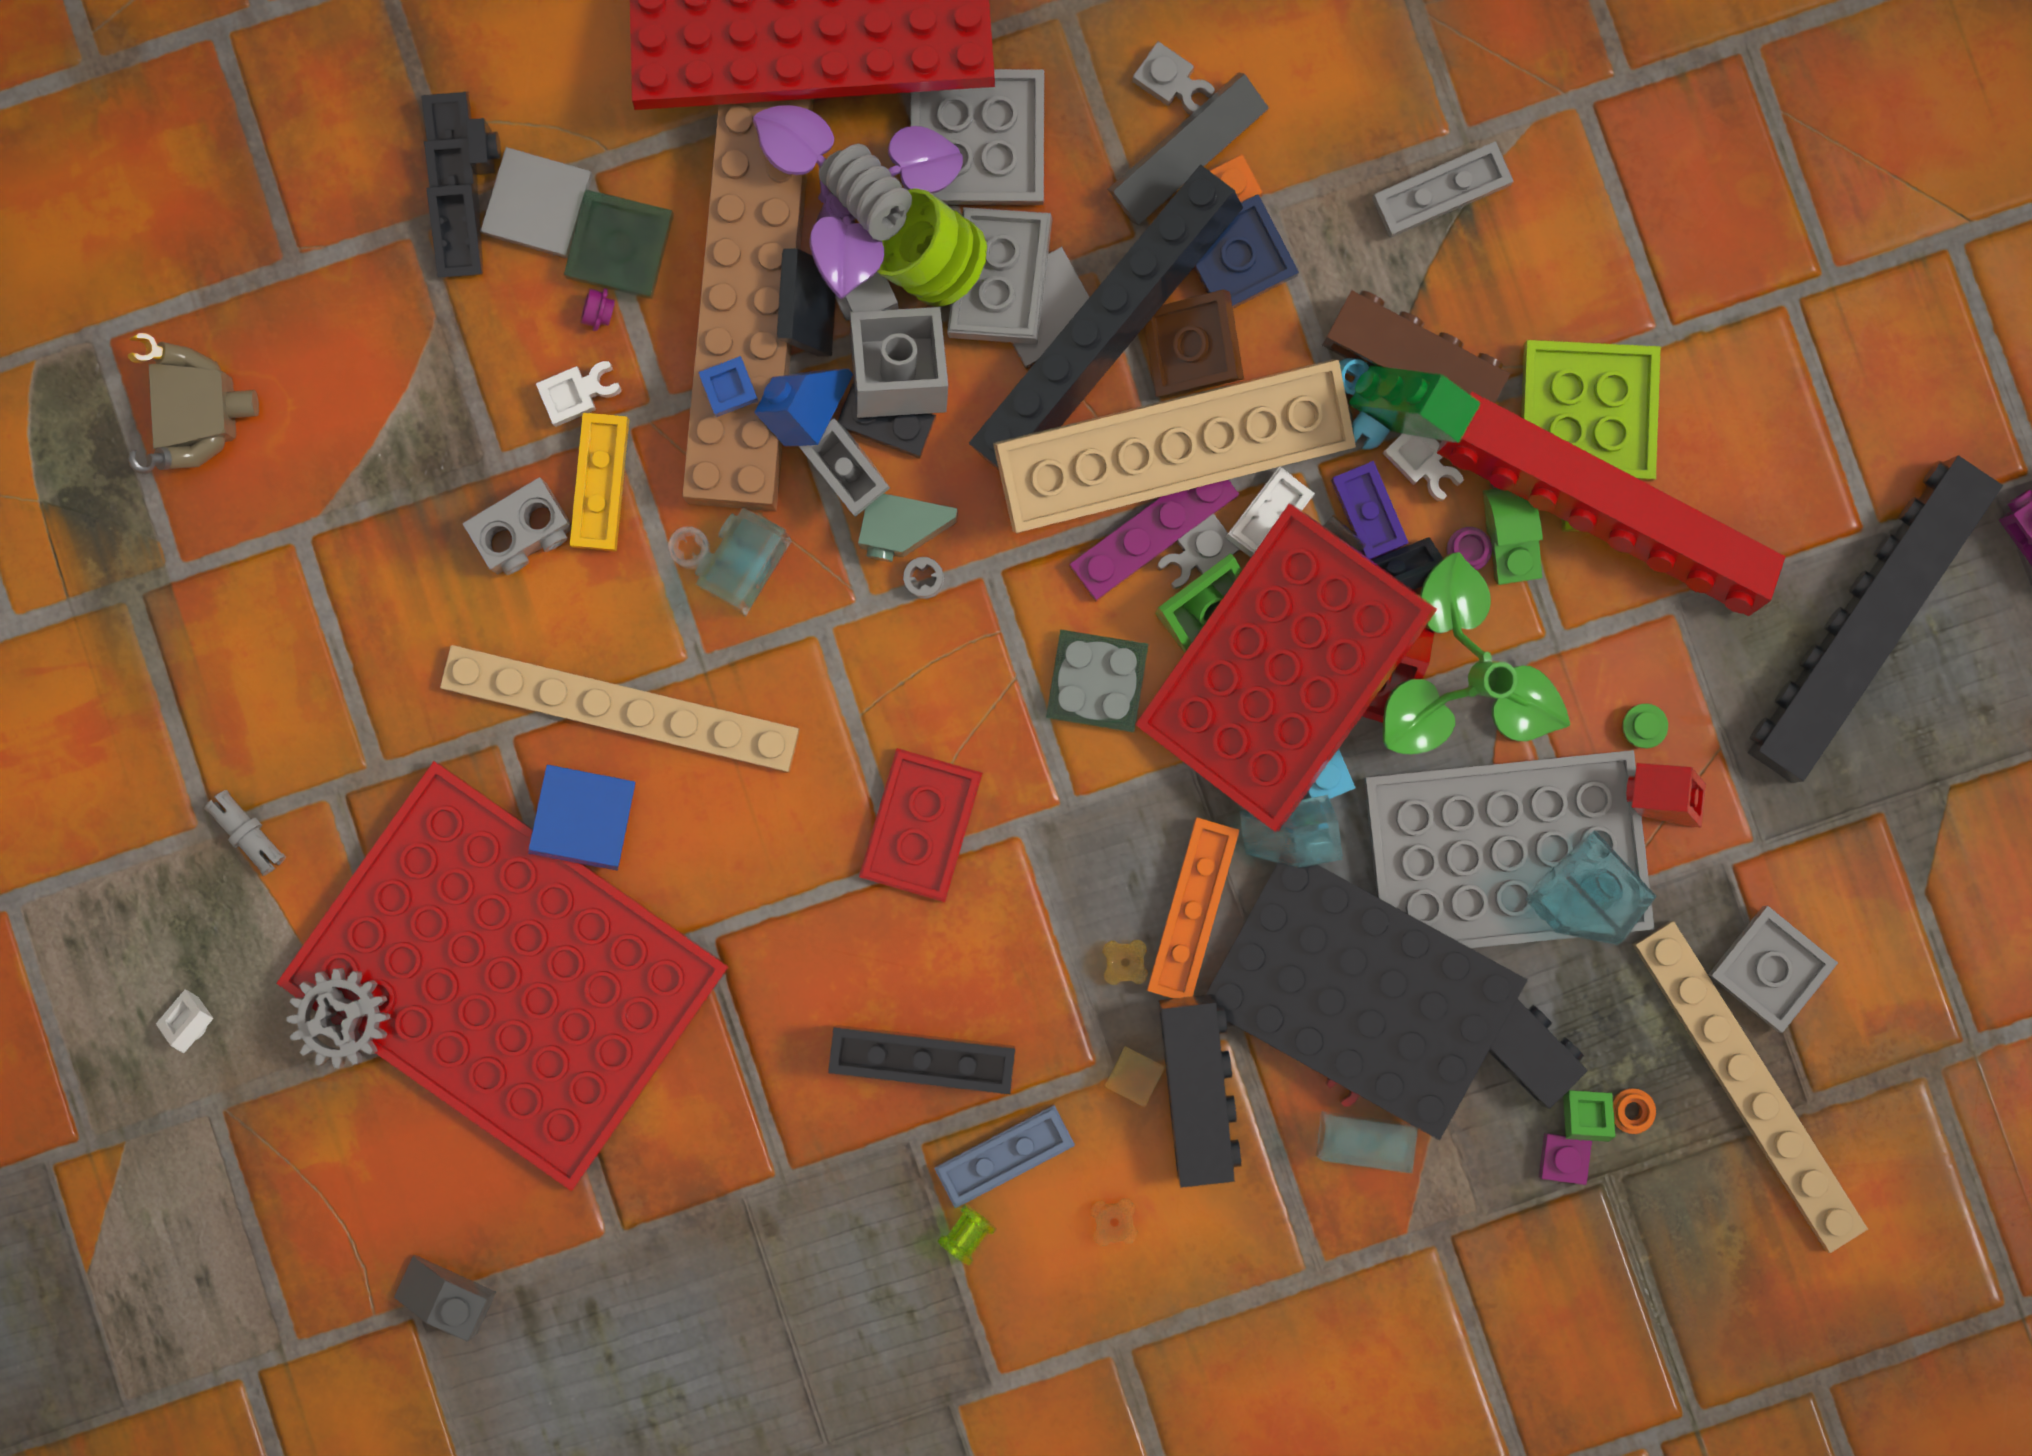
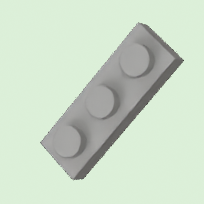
M1495 141L1374 194L1372 200L1389 237L1392 238L1507 188L1514 181Z

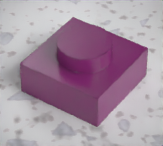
M1544 1132L1539 1178L1587 1185L1592 1141L1566 1139V1135Z

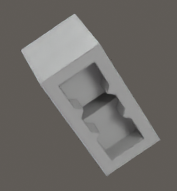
M540 477L462 523L489 569L496 574L504 571L506 575L515 573L529 563L527 557L539 549L543 548L544 552H548L563 544L568 539L566 533L571 531L572 526L548 484ZM541 507L548 508L551 513L548 525L542 529H532L530 516L533 511ZM499 531H510L512 535L510 547L504 552H494L491 544L494 535Z

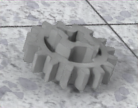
M343 968L333 969L331 980L325 972L316 973V986L310 982H302L300 988L305 994L304 998L296 997L290 1000L294 1007L299 1008L298 1014L287 1017V1022L298 1024L299 1029L290 1035L291 1040L303 1039L305 1042L300 1054L305 1056L315 1051L317 1053L315 1064L319 1066L324 1065L332 1057L334 1068L344 1067L346 1056L353 1065L361 1063V1050L369 1055L375 1054L377 1048L372 1042L373 1038L383 1039L388 1034L379 1028V1023L390 1019V1014L380 1012L378 1007L387 1001L386 996L374 997L372 994L377 983L369 981L363 985L360 984L362 972L353 971L348 979H346ZM337 987L351 990L360 997V1000L352 1001L344 998L342 991H339ZM317 1000L319 1007L314 1019L310 1020L312 1006ZM344 1010L347 1018L341 1021V1025L333 1026L331 1018L336 1015V1011ZM367 1016L366 1029L363 1035L360 1036L358 1029L363 1017ZM325 1035L332 1038L335 1045L339 1046L340 1049L325 1045L317 1037Z

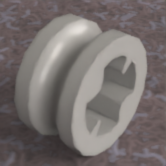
M919 557L913 559L906 566L903 581L913 596L920 599H929L936 596L942 590L944 573L935 560L928 557ZM928 567L933 568L936 572L931 574L932 578L936 579L934 585L931 588L928 585H923L920 589L915 588L912 583L917 582L915 577H912L913 572L916 569L925 571Z

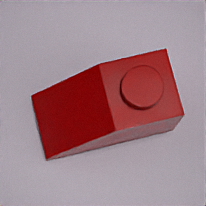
M1637 763L1636 774L1628 777L1626 797L1627 802H1632V808L1640 816L1690 827H1702L1706 783L1692 767Z

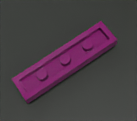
M1229 480L1161 496L1073 561L1069 566L1093 599L1097 601L1175 544L1187 532L1236 499L1239 493Z

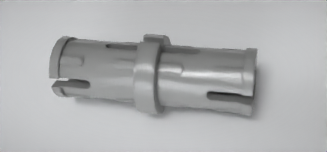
M227 790L215 796L226 809V812L217 802L214 803L212 800L205 805V811L209 812L229 834L228 841L235 848L240 847L258 867L263 876L276 869L267 860L264 853L277 865H280L286 859V856L260 830L262 824L257 818L250 819Z

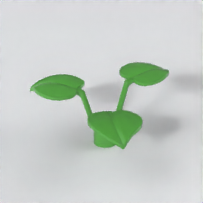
M1454 552L1446 556L1433 567L1421 589L1420 596L1438 608L1426 626L1436 633H1444L1453 629L1454 637L1476 655L1479 661L1469 671V686L1467 688L1447 692L1440 697L1437 688L1427 680L1409 679L1397 685L1388 696L1384 708L1383 743L1386 748L1401 754H1419L1439 747L1449 738L1455 727L1454 714L1444 704L1451 700L1475 697L1476 695L1496 698L1492 705L1493 722L1503 736L1515 741L1534 740L1550 732L1570 726L1564 702L1555 686L1544 673L1531 666L1521 665L1512 667L1506 662L1492 661L1489 652H1484L1464 635L1462 629L1476 628L1485 620L1490 610L1491 596L1482 575L1466 561L1460 552Z

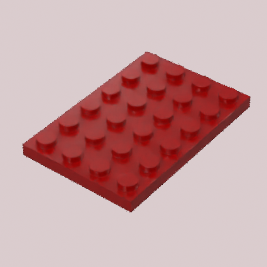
M1289 503L1135 725L1271 830L1280 832L1438 608L1298 507Z

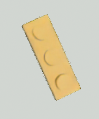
M583 413L570 536V546L572 548L617 552L630 420L627 416Z

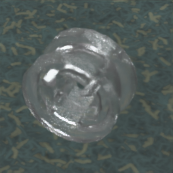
M682 527L671 535L668 542V550L671 558L679 566L694 569L702 566L707 561L710 555V543L708 538L699 529ZM687 536H694L695 543L701 547L699 555L696 556L692 553L693 559H684V553L678 549V544L681 540L685 543L687 542L685 538Z

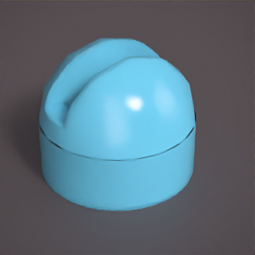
M1346 358L1339 361L1346 394L1354 395L1357 380L1368 370L1369 366L1363 360ZM1345 373L1355 377L1353 383L1345 379Z
M1362 411L1352 423L1355 442L1361 434L1368 438L1362 449L1371 450L1378 447L1390 432L1387 427Z

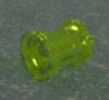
M964 1204L961 1208L962 1216L947 1236L941 1235L937 1242L966 1265H970L973 1261V1252L987 1234L993 1235L996 1228L984 1216Z

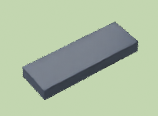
M1052 1105L935 1166L934 1169L954 1208H957L1074 1147L1075 1143L1055 1105Z

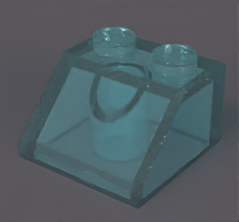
M742 508L738 516L732 513L727 518L718 535L723 539L714 554L709 551L705 554L695 571V575L700 577L696 585L701 590L746 616L792 540L784 528Z

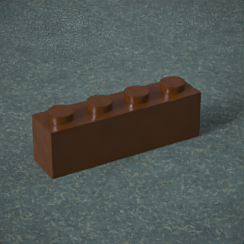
M1351 290L1322 346L1345 358L1363 360L1368 366L1442 374L1468 394L1472 391L1493 403L1496 402L1510 376V373L1502 370L1503 364L1494 357L1484 353H1479L1476 356L1462 349L1464 344L1456 337L1444 332L1436 335L1423 328L1424 322L1418 317L1401 311L1398 315L1383 307L1385 302L1380 297L1364 290L1360 294Z

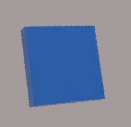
M547 764L528 854L618 871L636 782Z

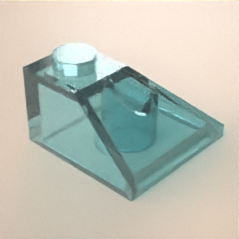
M1594 830L1539 881L1525 900L1534 908L1536 914L1545 920L1556 933L1619 945L1626 939L1657 896Z

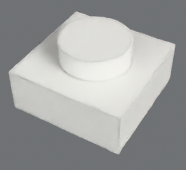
M185 989L158 1020L156 1025L170 1046L185 1053L193 1042L204 1034L208 1024L214 1018L199 997Z

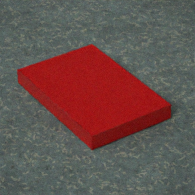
M896 748L859 877L946 902L983 773Z

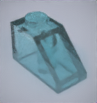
M1328 795L1303 799L1278 832L1271 830L1247 810L1239 812L1244 848L1247 855L1296 868L1343 860L1338 819Z

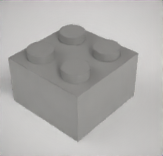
M940 307L850 312V345L857 418L947 412L948 377Z

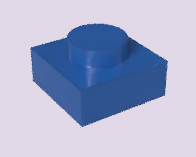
M741 356L698 372L716 417L758 402Z

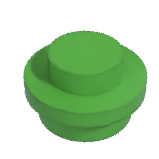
M1639 704L1632 707L1625 714L1622 729L1625 738L1633 746L1644 749L1652 748L1659 745L1665 739L1668 732V720L1664 712L1657 706Z

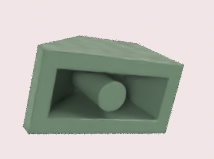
M882 494L865 508L858 544L860 549L867 550L866 557L892 562L894 555L905 557L956 524L958 510L948 506Z

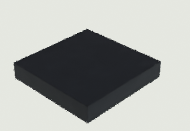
M798 248L783 249L777 339L816 356H832L836 294L822 277L813 256Z

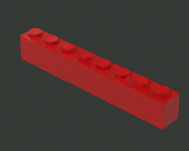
M1472 391L1470 395L1481 402L1461 440L1459 443L1441 440L1437 454L1450 460L1457 468L1469 470L1489 480L1494 487L1510 491L1529 501L1534 508L1548 511L1567 521L1574 529L1588 532L1607 542L1614 550L1626 552L1647 563L1651 569L1666 573L1686 583L1687 587L1691 590L1707 594L1724 603L1733 612L1750 616L1772 600L1786 556Z

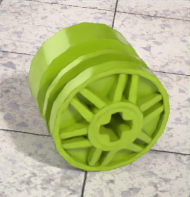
M910 189L908 191L912 196V203L906 213L905 223L893 237L888 240H882L884 259L877 272L895 285L902 286L909 294L916 296L927 305L941 307L953 304L966 295L980 277L986 262L987 252L984 234L973 222L964 218L957 211L952 210L947 204L927 190Z

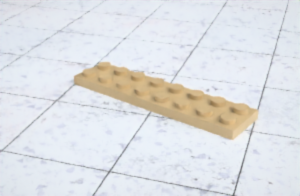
M1335 359L993 443L1011 526L1015 533L1356 447L1339 360Z

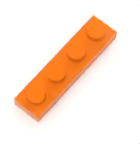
M1195 818L1146 991L1173 999L1193 996L1239 835V829Z

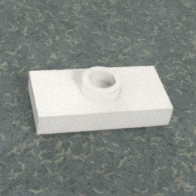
M1279 467L1225 538L1249 557H1252L1287 505L1290 503L1303 510L1315 493L1283 468Z

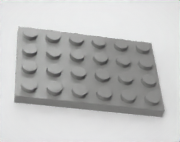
M1634 750L1364 778L1377 897L1469 948L1654 930L1642 816L1632 808V802H1627L1626 797L1628 777L1636 774Z

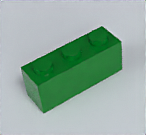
M1372 365L1357 380L1355 393L1349 402V405L1359 412L1362 411L1387 427L1390 432L1457 443L1461 440L1481 402L1442 374Z

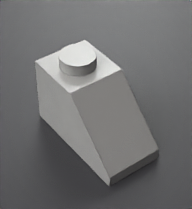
M835 418L829 422L818 445L799 446L855 517L890 489L873 462Z

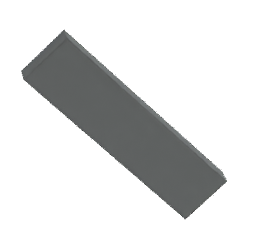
M1238 72L1108 188V191L1134 224L1139 225L1182 187L1200 164L1205 166L1267 111L1269 107L1244 73Z

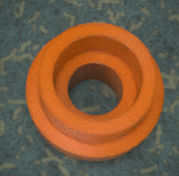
M1629 1088L1620 1091L1613 1098L1614 1123L1618 1129L1629 1134H1639L1651 1127L1656 1117V1106L1653 1099L1646 1092ZM1635 1102L1639 1107V1114L1634 1119H1628L1625 1115V1107L1629 1103Z

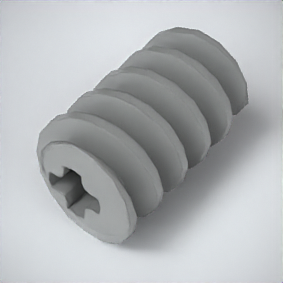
M851 145L842 151L831 154L823 162L819 169V179L838 198L841 204L848 209L851 215L858 220L861 226L868 230L873 239L879 241L888 240L899 232L905 223L906 213L912 203V196L907 189L901 188L902 185L896 178L891 177V173L886 167L881 166L878 158L871 155L866 145Z

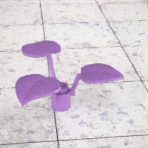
M790 105L770 107L758 112L752 120L756 127L760 147L764 155L774 167L786 174H806L814 168L816 163L820 169L826 160L822 155L827 153L834 143V136L828 124L819 115L806 108ZM910 126L895 133L888 146V155L896 165L888 169L891 177L900 174L902 184L907 190L916 188L927 190L931 194L937 193L954 181L962 167L963 155L960 153L959 148L939 133L922 126ZM820 180L821 192L818 198L824 204L818 214L817 223L810 233V248L822 277L836 296L842 299L857 286L870 279L879 270L884 259V247L882 241L873 239L868 230L864 229L860 223H855L856 218L851 215L848 209L841 204L838 198Z

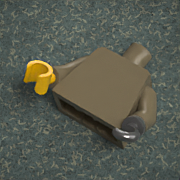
M145 333L137 334L130 338L132 341L142 342L146 347V354L144 356L136 353L127 355L132 362L142 363L154 358L157 363L148 364L153 449H155L154 454L147 455V466L142 467L135 459L137 450H131L128 462L135 472L140 474L150 473L154 466L159 470L200 467L222 451L225 442L236 438L235 418L258 416L259 401L256 391H234L232 377L221 371L216 361L192 348L160 342L157 345L155 340Z

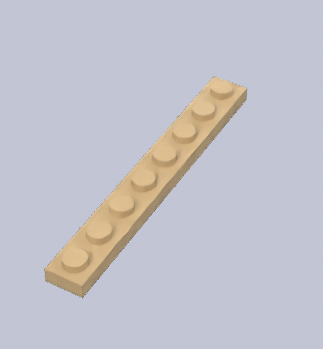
M454 645L450 647L440 686L441 689L789 773L800 729Z
M1669 921L1632 944L1824 1250L1832 1253L1868 1230L1675 922Z

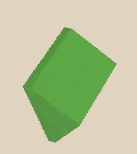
M1231 553L1159 606L1155 613L1184 653L1242 571Z

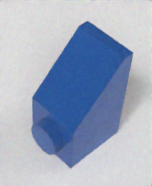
M833 369L772 377L770 383L764 389V395L754 413L784 446L818 445L853 373L850 369Z

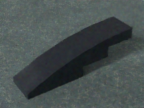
M469 91L421 95L427 141H424L429 187L426 189L437 278L483 274L477 173L469 163L466 120L472 119Z

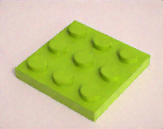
M1527 340L1524 343L1521 417L1641 481H1654L1656 479L1661 346Z

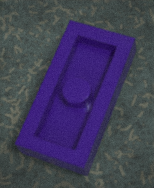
M1374 461L1331 479L1357 544L1364 556L1371 560L1409 543Z

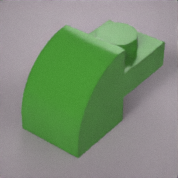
M1498 488L1483 490L1487 534L1491 537L1494 579L1497 584L1501 585L1542 578L1539 540H1543L1538 509L1534 508L1529 501L1510 491Z

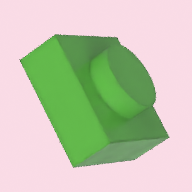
M1569 1090L1563 1095L1566 1139L1609 1142L1615 1138L1612 1093Z

